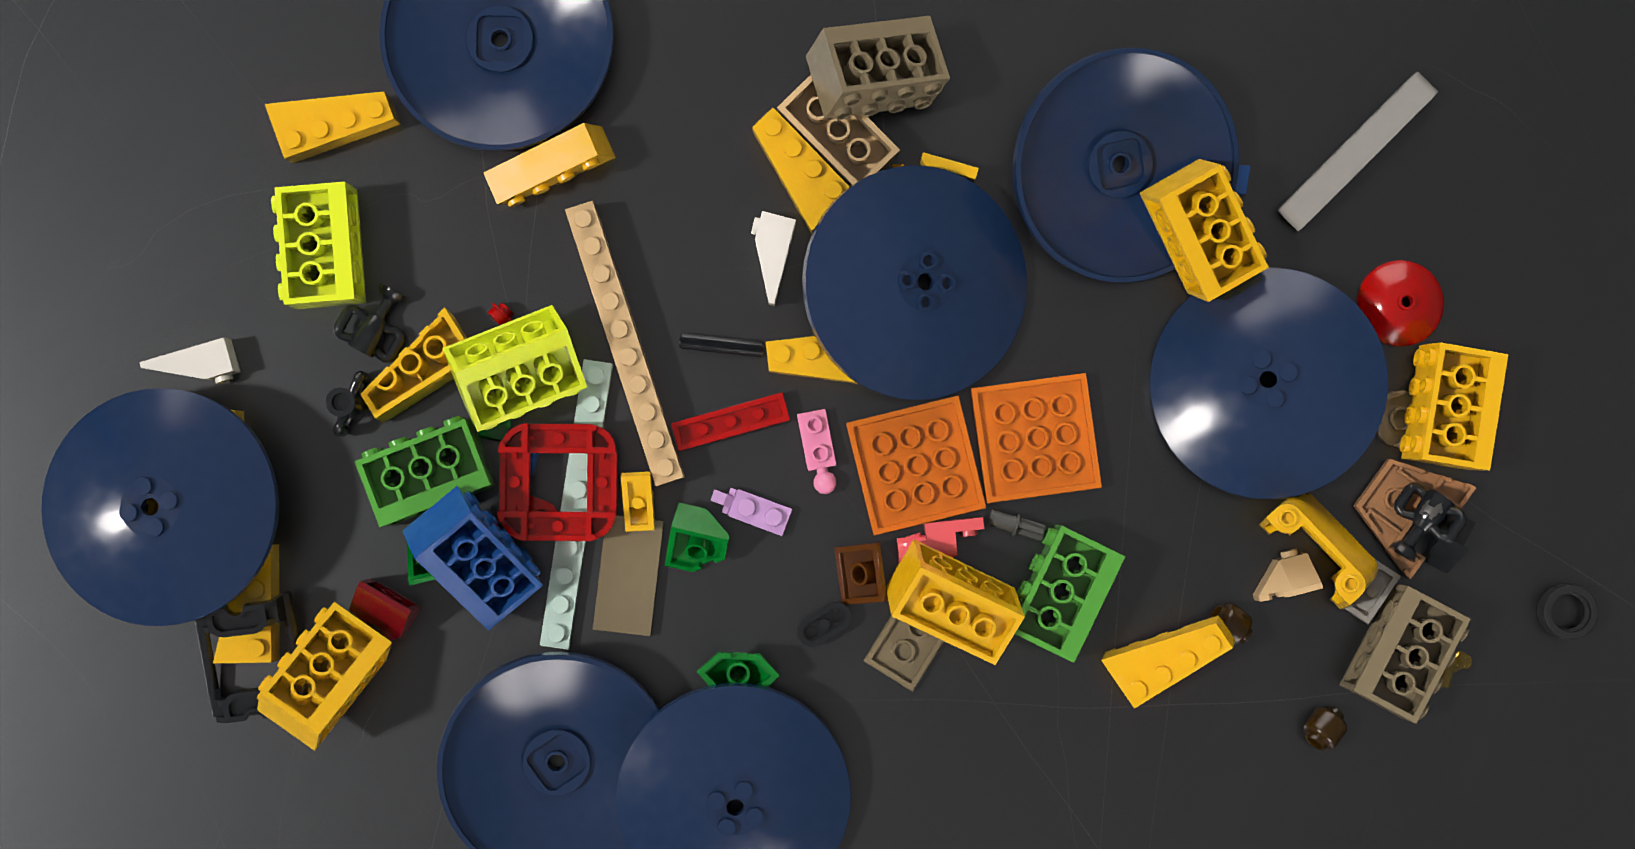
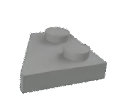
M1376 559L1378 574L1356 601L1350 606L1343 608L1367 625L1401 577Z

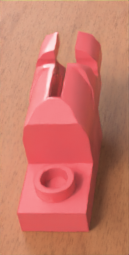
M983 517L923 523L925 535H921V532L904 538H896L899 563L914 539L952 558L956 557L958 554L955 532H960L961 537L978 535L977 530L984 529Z

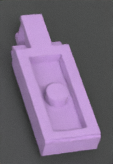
M731 488L729 494L714 490L710 499L713 502L724 505L722 513L728 514L729 517L780 536L784 533L792 511L791 508L740 489Z

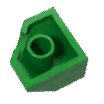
M678 502L671 526L665 566L694 572L702 569L703 564L710 561L717 563L725 560L729 541L728 533L706 508Z
M717 652L697 670V673L709 686L725 683H745L768 687L780 676L760 653Z

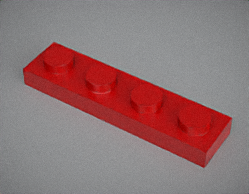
M781 392L671 423L678 451L790 421L783 393Z

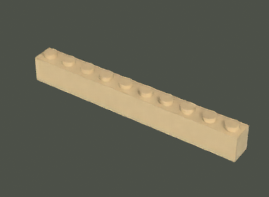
M589 201L565 209L655 486H661L685 478L596 204L593 201Z

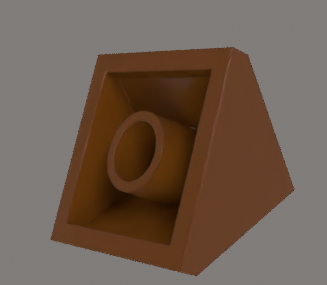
M880 542L835 547L841 602L848 605L888 601Z

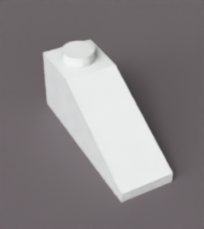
M762 211L761 217H755L751 234L756 235L755 242L769 305L775 306L796 220Z
M220 338L139 362L141 368L215 380L216 384L233 380L232 375L241 373L232 340L227 338Z

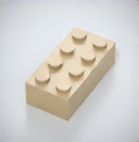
M811 75L777 107V112L849 186L869 175L883 171L900 153V149L868 117L862 114L852 115L844 120H836V118L825 119Z

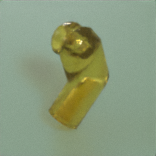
M1455 651L1456 658L1449 668H1445L1441 676L1443 678L1441 687L1450 688L1453 673L1462 668L1468 669L1471 666L1472 658L1469 654L1463 651Z

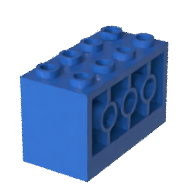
M456 486L402 532L415 560L489 631L543 586L538 577L541 572L531 561L533 557L523 546L518 548L514 543L516 541L515 538L508 534L505 528L501 530L496 525L498 521L490 511L486 509L483 512L479 507V501L470 491L464 493Z

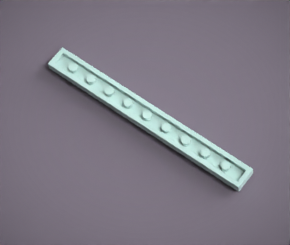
M584 359L582 373L588 388L580 390L578 393L574 424H592L604 428L613 370L612 363ZM569 453L560 512H587V454ZM586 541L555 542L540 646L570 649Z

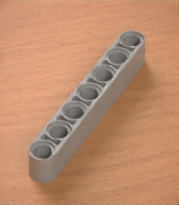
M1417 71L1277 211L1297 231L1302 229L1439 91Z

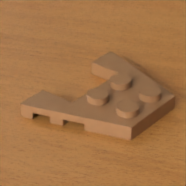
M1386 459L1353 506L1403 576L1411 579L1426 558L1416 551L1417 558L1415 562H1411L1389 547L1393 542L1402 541V538L1413 522L1397 515L1393 508L1394 502L1403 488L1409 483H1419L1426 490L1430 488L1441 493L1453 502V506L1462 509L1476 487L1405 463ZM1417 492L1414 493L1407 503L1405 510L1415 511L1421 500Z

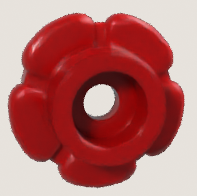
M502 302L498 306L495 303L491 304L493 307L487 313L496 323L502 325L512 321L511 317L514 314Z

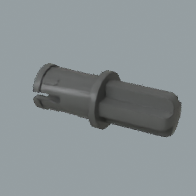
M992 508L987 522V526L1011 532V536L1018 534L1037 541H1042L1046 530L1045 525L1020 518V514L1014 516Z

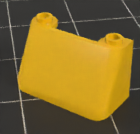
M1311 493L1287 498L1259 524L1268 535L1274 531H1279L1290 536L1302 527L1341 568L1331 577L1335 585V592L1330 599L1339 609L1348 607L1356 601L1378 574V564L1375 559Z

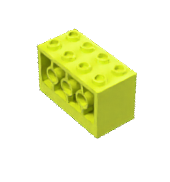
M345 181L274 187L275 195L271 197V206L273 213L277 214V225H274L273 233L275 241L279 242L280 254H276V267L278 271H281L282 283L278 284L280 300H283L284 305L295 309L366 304L357 189ZM317 243V247H316V249L313 251V247H314V245ZM320 272L319 277L315 280L316 274Z
M552 305L442 348L464 406L477 432L492 429L508 419L519 418L528 411L538 407L549 406L555 400L565 396H574L580 390L588 388L568 330Z

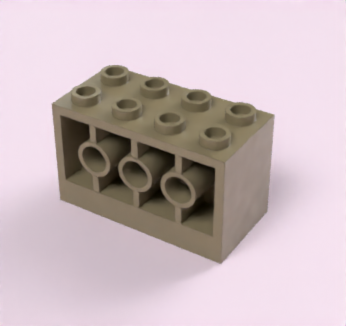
M930 16L823 28L806 55L825 119L836 118V120H844L852 115L860 114L868 117L882 111L896 113L911 107L924 109L932 104L933 100L950 80Z
M1396 584L1375 615L1340 686L1400 718L1417 724L1418 720H1422L1428 712L1429 704L1427 703L1432 693L1435 694L1440 689L1443 682L1441 676L1445 668H1449L1456 658L1455 649L1459 641L1462 642L1467 637L1470 630L1468 624L1471 619L1410 586Z

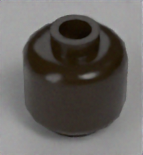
M1234 603L1219 604L1214 608L1209 618L1219 615L1235 638L1234 645L1240 642L1243 644L1249 640L1253 633L1251 629L1252 617Z
M1318 707L1303 726L1304 733L1306 734L1305 740L1320 751L1334 749L1348 730L1347 724L1343 720L1344 714L1335 707H1329V709Z

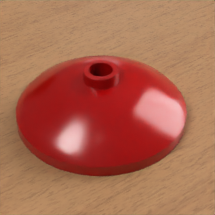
M1396 260L1376 267L1365 277L1358 290L1356 304L1369 319L1381 343L1403 347L1417 344L1435 331L1443 315L1444 297L1439 282L1429 270L1411 261ZM1403 297H1407L1410 300L1408 307L1402 305L1401 300Z

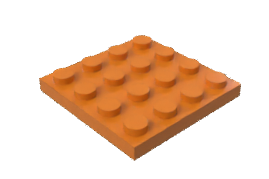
M1086 373L970 389L986 503L1102 488Z
M959 396L846 423L874 536L986 508Z

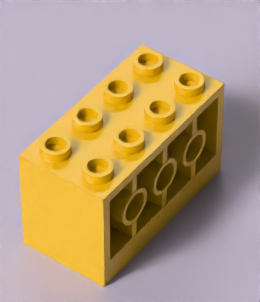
M1198 159L1140 192V195L1186 292L1210 302L1269 267L1265 261V258H1267L1266 251L1253 235L1255 232L1254 225L1248 217H1245L1241 209L1243 207L1242 199L1237 192L1232 190L1229 183L1231 176L1225 166H1221V164Z
M1442 342L1419 345V349L1416 350L1413 358V364L1416 368L1414 378L1411 379L1409 384L1411 400L1410 406L1407 407L1404 415V422L1408 427L1400 441L1401 459L1463 470L1490 471L1508 354Z
M915 539L886 585L892 617L993 665H996L1025 618L1014 587Z
M336 602L329 609L326 607L321 609L314 619L316 624L311 631L307 629L303 631L295 643L298 646L293 653H285L277 664L279 669L273 677L268 675L258 687L260 693L257 696L259 700L257 710L314 751L387 661L392 644L391 641Z

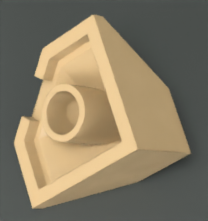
M1297 548L1280 552L1281 557L1272 560L1253 593V598L1255 601L1262 602L1273 599L1272 596L1274 595L1277 597H1291L1322 589L1323 585L1308 553H1298Z

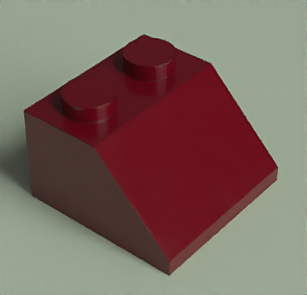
M371 578L359 582L349 611L355 613V617L368 626L372 623L381 628L379 630L381 635L394 640L395 638L401 639L405 637L422 607Z

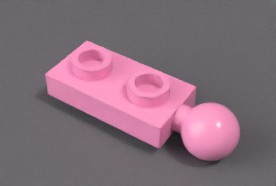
M821 409L797 414L808 472L817 470V475L813 481L814 487L821 494H829L835 489L837 482L835 476L828 471V468L836 466L826 410Z

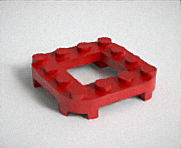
M525 423L512 428L504 436L498 448V453H500L499 511H497L499 523L501 522L508 534L522 541H593L611 531L617 518L618 450L611 433L602 427L592 424ZM531 453L587 454V512L530 511Z

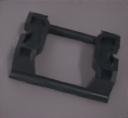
M290 591L282 592L270 600L245 603L242 612L239 613L231 611L229 606L226 605L211 615L195 620L212 716L216 717L218 723L246 721L250 712L260 713L257 710L259 701L257 696L260 691L258 688L236 690L227 697L221 698L216 666L213 663L214 655L210 634L212 633L217 637L224 638L255 634L266 626L284 621L289 652L292 654L298 646L295 643L299 635Z

